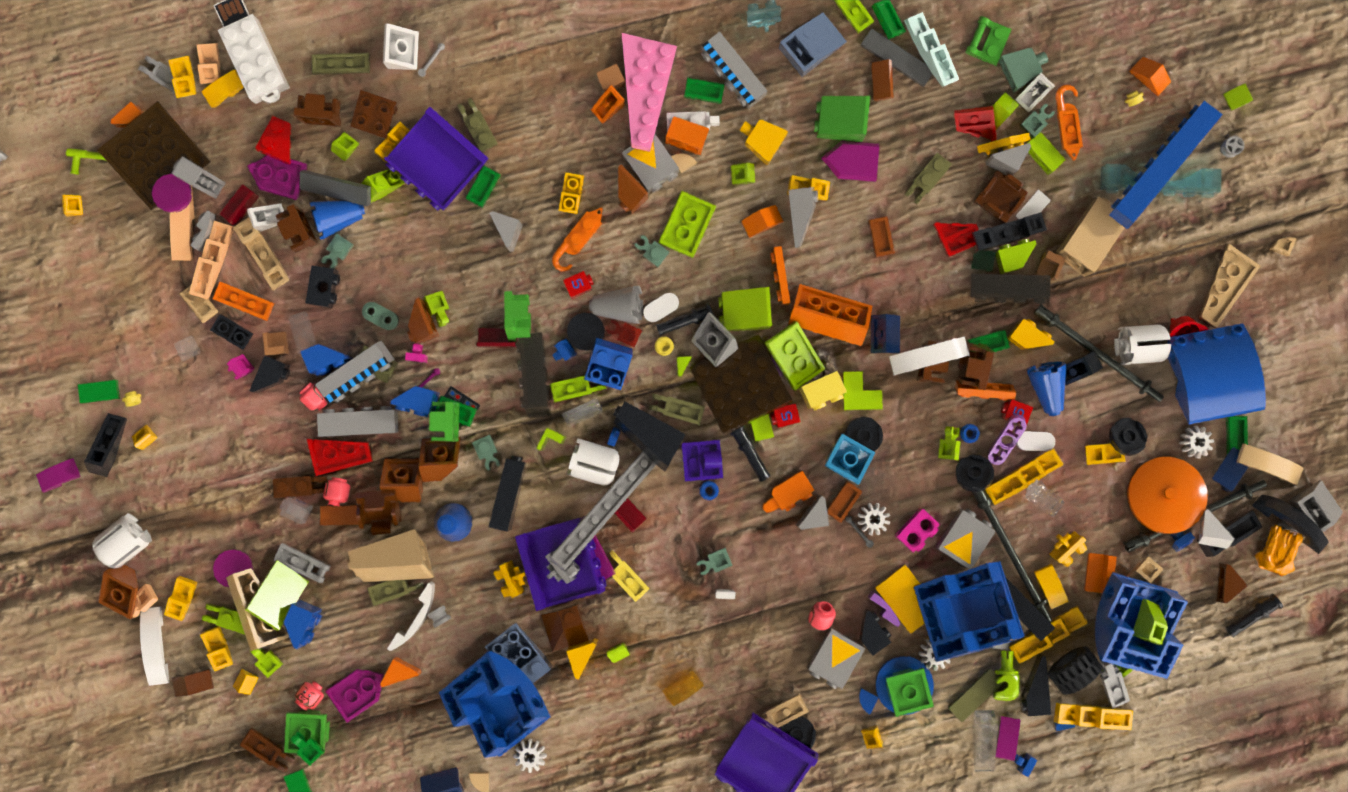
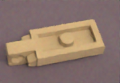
M799 693L762 713L764 720L779 728L808 713L809 710Z

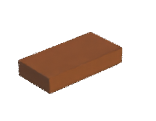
M890 59L872 62L874 101L894 98L892 60Z
M888 217L868 220L875 258L895 254Z
M846 480L828 506L827 514L842 523L863 491Z
M357 505L320 506V526L358 525L356 518Z

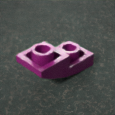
M74 458L36 474L43 493L81 477Z
M1001 716L995 752L996 758L1015 761L1020 719Z

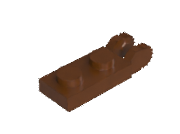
M327 476L273 479L274 498L309 496L323 493L324 488L314 489L313 482L327 481Z
M254 728L249 729L239 744L268 765L274 766L282 772H287L289 768L277 760L279 756L288 762H294L295 760L292 754L284 753L281 746Z

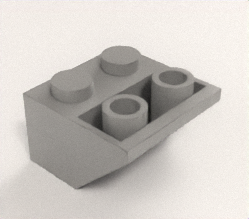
M1321 480L1288 501L1312 519L1322 532L1336 524L1343 513Z

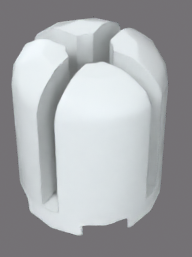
M1143 325L1118 328L1121 331L1118 339H1114L1116 356H1120L1123 361L1120 364L1162 362L1168 358L1171 344L1137 346V343L1171 340L1164 326Z
M578 438L576 443L580 445L576 444L568 468L572 471L568 470L567 475L602 486L609 485L614 480L619 464L618 452L615 449Z
M128 513L122 516L95 537L92 543L93 550L97 558L104 565L113 569L120 568L152 541L147 529L143 531L136 523L138 519Z

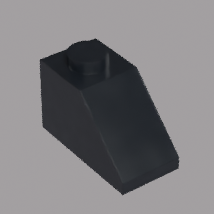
M1095 351L1066 363L1065 386L1090 376L1103 368Z
M264 355L249 391L259 393L283 383L289 377L290 365Z

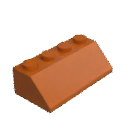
M799 284L788 324L790 325L796 321L803 329L862 346L869 328L872 306Z

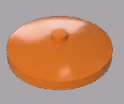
M1158 457L1141 465L1132 475L1127 490L1129 507L1135 518L1146 528L1162 534H1175L1191 528L1203 516L1208 500L1207 488L1200 473L1189 463L1175 457Z

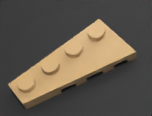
M1227 244L1199 318L1214 329L1217 328L1258 271L1260 265L1232 245Z

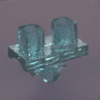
M775 0L767 1L763 9H759L756 3L749 4L748 11H746L747 26L763 27L764 32H768L769 26L775 25L776 22H781V6H777Z

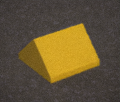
M594 638L569 646L566 651L576 679L579 680L597 645L598 639Z

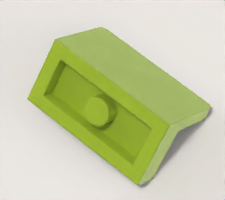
M1041 132L1028 142L1031 145L1028 154L1047 175L1054 172L1065 161V158Z
M546 428L536 449L543 451L549 438L564 444L567 437L550 428Z

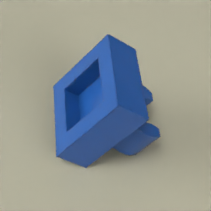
M567 339L554 345L558 350L552 354L556 361L562 358L567 361L577 355V352Z
M1183 532L1171 534L1175 540L1172 547L1176 552L1191 544L1195 539L1191 532L1186 535Z
M1026 753L1024 758L1016 754L1014 762L1019 765L1017 770L1029 777L1038 760Z

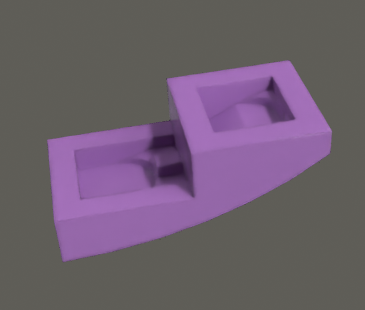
M871 591L868 598L883 607L880 615L899 627L900 622L891 607L880 596Z

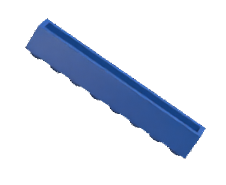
M1203 101L1200 106L1196 104L1188 113L1191 117L1182 120L1178 125L1180 130L1178 132L1173 131L1168 137L1167 141L1169 143L1167 146L1163 144L1156 152L1158 157L1156 159L1151 158L1144 166L1147 170L1144 173L1140 171L1134 178L1136 182L1134 186L1129 184L1122 193L1124 198L1122 200L1118 198L1111 206L1114 210L1109 216L1127 230L1223 115L1206 101Z

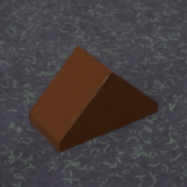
M1219 563L1217 602L1228 603L1248 585L1231 565Z
M210 669L172 677L175 697L189 696L214 688Z

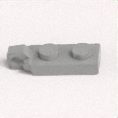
M1100 660L1104 670L1100 672V677L1109 706L1114 709L1129 702L1130 699L1121 671L1116 665L1113 666L1111 663Z

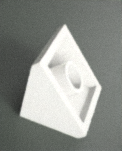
M388 23L385 24L383 63L388 69H417L419 32Z

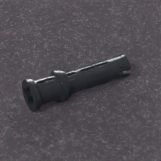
M709 302L700 308H692L687 314L656 324L660 336L693 323L700 324L709 312L713 314Z
M744 425L732 431L730 435L735 438L739 445L738 449L743 451L759 481L762 482L771 475L753 446L754 441L749 438Z
M1273 593L1270 594L1268 599L1262 603L1258 602L1255 609L1225 627L1228 634L1234 638L1260 619L1269 618V614L1277 609H1282L1283 605L1277 596Z

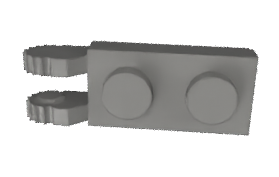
M146 56L145 60L155 65L153 71L151 72L141 65L138 69L147 74L152 80L175 93L171 80L173 79L171 68L160 61L157 62L151 57Z

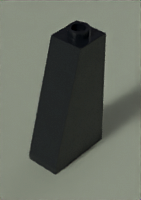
M626 401L622 407L618 405L613 414L616 417L614 424L661 470L666 472L686 434Z
M511 456V459L506 458L489 528L506 532L512 530L527 462H522L523 458Z

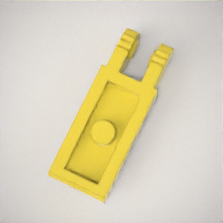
M612 550L609 554L619 564L614 569L616 574L612 577L636 602L650 588Z

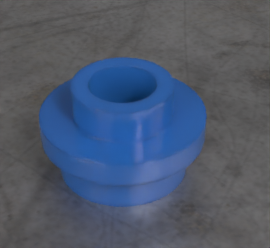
M967 424L961 428L960 437L964 442L974 443L978 440L980 432L977 426ZM968 430H971L973 433L971 437L966 435Z
M706 481L700 487V495L706 500L715 499L719 493L717 484L712 481ZM707 487H711L713 489V492L711 494L706 493L705 490Z

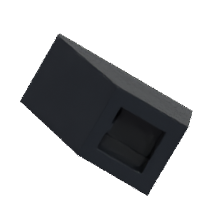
M866 609L863 613L859 638L870 654L874 656L892 643L889 639L891 634L886 627H880L878 624L880 619L877 614Z

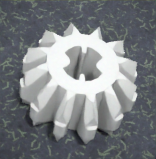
M1193 426L1192 429L1186 428V434L1180 435L1184 441H1180L1179 444L1185 445L1182 451H1188V457L1195 456V458H1201V455L1207 456V450L1213 449L1209 445V443L1214 442L1213 439H1209L1212 433L1206 432L1205 427L1200 429L1198 426ZM1195 439L1199 440V442H1197L1199 445L1194 444V442H1196Z
M868 503L869 510L862 507L861 510L864 512V515H857L863 518V520L858 521V525L865 524L861 530L865 532L869 528V535H872L874 530L876 535H880L879 528L886 531L887 529L883 524H890V521L885 520L890 514H883L886 507L883 506L879 509V503H875L874 509L872 504ZM871 515L878 516L876 518L878 519L877 523H870L869 520H872L870 519Z
M926 639L927 646L920 645L924 651L918 652L919 656H924L920 660L921 663H926L927 669H930L933 665L934 671L938 670V665L944 669L945 665L943 662L945 661L949 664L950 660L936 662V658L931 655V653H934L929 639Z
M532 739L528 740V745L525 741H521V747L517 746L515 748L518 753L514 754L513 758L519 759L515 765L519 766L522 764L521 771L528 767V773H531L533 768L539 771V765L544 766L545 761L543 759L547 757V754L541 753L545 747L541 746L538 748L540 743L538 740L535 742V745L532 744ZM527 754H534L533 759L531 757L527 758Z

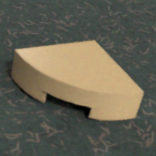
M687 154L671 156L679 167L680 173L697 164L696 160Z
M1281 238L1271 245L1270 250L1288 257L1297 238Z
M470 772L469 776L473 786L481 792H489V772Z

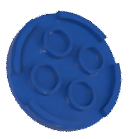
M899 656L891 658L881 666L876 675L875 687L877 696L881 703L892 712H894V709L889 700L885 677L892 676L893 672L908 668L913 670L924 668L932 697L934 682L931 672L920 660L914 657Z

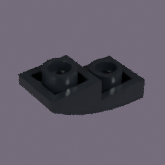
M219 314L210 331L242 350L245 349L253 336L252 332L222 314Z

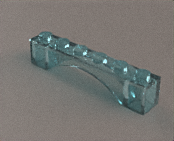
M1105 164L1101 167L1100 190H1106V193L1111 194L1124 191L1129 184L1134 186L1136 183L1134 178L1138 174L1127 165ZM1202 168L1185 179L1168 181L1159 193H1164V196H1175L1177 193L1183 194V197H1194L1195 194L1202 195V198H1213L1214 195L1221 192L1222 169Z

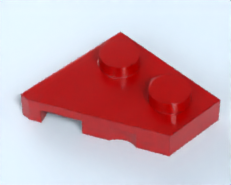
M993 106L954 111L956 131L969 133L977 138L981 136L990 139V142L997 140Z
M272 116L255 147L256 151L290 165L291 124Z
M940 222L933 224L948 258L976 246L972 232L979 231L977 224Z

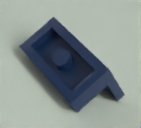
M871 315V353H900L899 315Z
M1235 447L1231 448L1212 477V480L1222 485L1221 489L1226 492L1234 490L1248 469L1247 466L1236 462L1240 451Z
M457 767L420 778L421 792H464L459 781Z

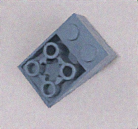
M821 13L783 39L779 44V49L801 77H803L847 41L827 16Z
M517 623L513 624L485 646L488 652L497 653L515 664L532 683L553 667L543 652Z

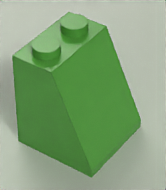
M822 96L820 102L816 104V113H819L818 121L815 120L814 132H817V138L862 142L867 134L870 96Z

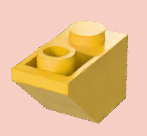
M1030 319L1019 320L1007 337L1010 342L1021 350L1050 346L1055 342L1051 339L1052 336L1044 330L1041 332Z

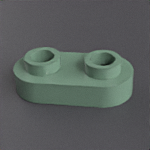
M368 302L362 308V315L366 320L385 330H394L399 325V317L396 313L375 302ZM370 308H373L375 311L372 315L368 313ZM387 317L391 318V322L389 324H386L385 319Z

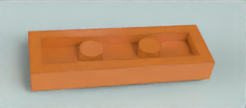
M782 246L773 248L770 258L771 263L775 264L776 267L773 277L774 282L778 283L779 290H776L777 301H781V305L784 306L790 304V296Z
M219 282L213 299L266 321H268L275 304L223 282Z
M958 380L955 383L957 395L965 398L976 396L982 399L998 398L1007 401L1016 397L1013 384L987 383L986 390H982L976 386L961 384Z

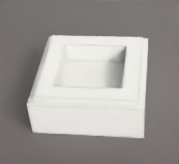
M717 589L715 597L718 599H735V591Z

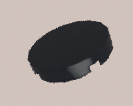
M592 313L577 314L568 324V340L579 350H592L595 338L604 339V325L599 317Z
M855 418L845 429L847 437L874 452L882 444V428L872 418Z
M1127 417L1121 418L1111 426L1109 439L1117 452L1122 455L1132 456L1144 450L1148 436L1146 429L1140 422Z
M968 455V457L962 458L958 462L955 477L957 483L965 490L980 492L987 489L993 482L994 468L987 458L981 455Z
M800 716L779 727L780 730L810 749L813 747L816 740V731L813 724L807 718Z

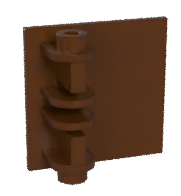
M360 90L350 127L387 139L393 115H396L398 107H396L397 102Z

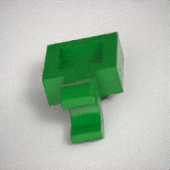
M299 731L290 739L300 748L296 754L309 766L325 751L312 737L306 741Z

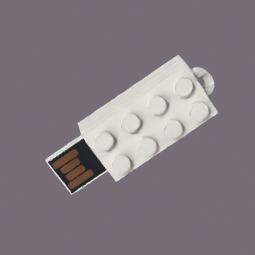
M224 0L213 5L223 25V28L219 29L218 32L249 99L255 104L261 101L270 104L279 100L280 93L290 87L259 20L253 14H249L243 0Z

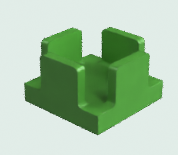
M504 291L505 331L508 342H514L516 338L530 337L531 314L528 313V305H530L528 294L513 295L512 291Z
M432 402V406H445V411L430 412L429 430L445 432V437H431V441H459V403Z
M908 668L893 672L892 676L885 677L889 700L896 717L934 707L924 668L915 670Z
M314 710L286 713L284 753H296L300 749L290 740L297 731L305 737L306 741L312 737L325 750V743L329 740L330 728L327 714H320V711Z

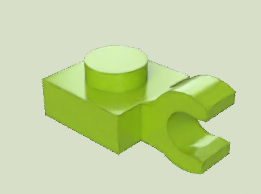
M443 291L425 296L423 300L430 316L436 314L439 328L446 326V323H449V319L445 311L449 309Z
M946 426L945 440L940 439L939 459L959 460L960 441H956L960 432L959 428Z
M261 647L250 651L258 659L255 663L256 667L267 678L283 665L271 650L265 653Z

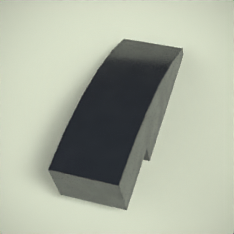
M1253 510L1223 525L1234 538L1230 547L1235 546L1263 527ZM1199 544L1206 557H1214L1225 550V548Z

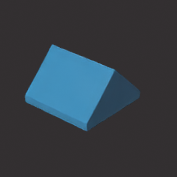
M841 434L829 453L825 466L859 485L876 452Z

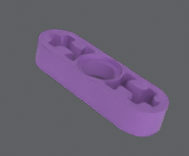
M1015 414L1009 418L988 450V459L992 464H1002L1024 433L1026 420L1022 415ZM1018 421H1020L1021 426H1016V428H1015V430H1014V432H1015V434H1014V433L1012 432V430L1014 429V423H1013V422L1017 423ZM1004 436H1011L1013 438L1009 444H1004L1001 439ZM1001 447V457L997 456L996 458H994L993 453L997 454Z

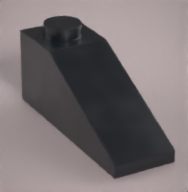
M110 413L107 414L84 460L89 473L108 477L117 456L127 418Z
M1043 654L1037 655L1022 693L1023 700H1020L1021 711H1024V714L1028 717L1052 715L1047 659Z

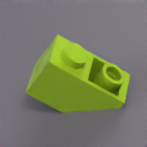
M390 169L367 176L361 184L371 186V202H374L390 194L405 182L400 178L401 175L397 170L392 172Z
M1029 239L1018 241L1016 246L1011 247L1010 244L1000 246V250L995 252L1000 275L1023 268L1036 246V241L1029 242Z
M1143 599L1134 626L1133 636L1145 642L1163 645L1168 625L1158 604Z

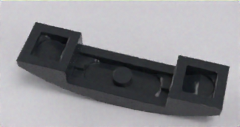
M1040 212L1012 222L972 232L977 250L980 251L1047 231Z
M1263 494L1253 503L1252 506L1268 518L1273 513L1305 536L1302 542L1316 553L1320 554L1328 545L1327 537L1317 524L1293 505L1281 499Z

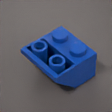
M595 338L584 380L621 390L633 356L632 348Z
M320 344L300 351L308 372L316 374V376L320 375L321 377L332 373L331 369L337 367L339 369L353 359L349 355Z
M415 386L392 399L390 404L396 405L395 409L410 412V409H412L414 414L428 417L430 412H435L436 406H432V402H438L440 392Z
M302 600L291 604L284 620L288 635L295 649L311 643L314 637L312 631L315 625L318 626L322 619V615H320L321 608Z

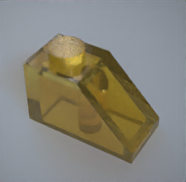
M691 667L662 690V692L672 705L676 706L704 686V681L694 668Z

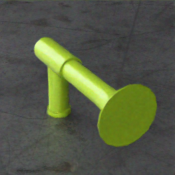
M67 148L66 155L73 157L70 174L79 175L80 158L105 160L99 152Z

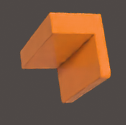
M674 116L666 135L665 144L701 156L709 128Z
M1097 553L1088 554L1085 591L1103 594L1112 572L1115 573L1116 556Z

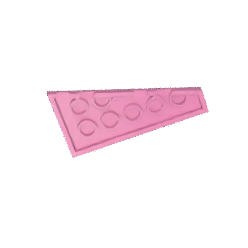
M622 33L631 148L650 152L677 46Z

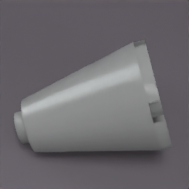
M631 286L594 295L589 301V309L594 315L640 324L639 320H642L643 300L639 298V294H642L641 287Z

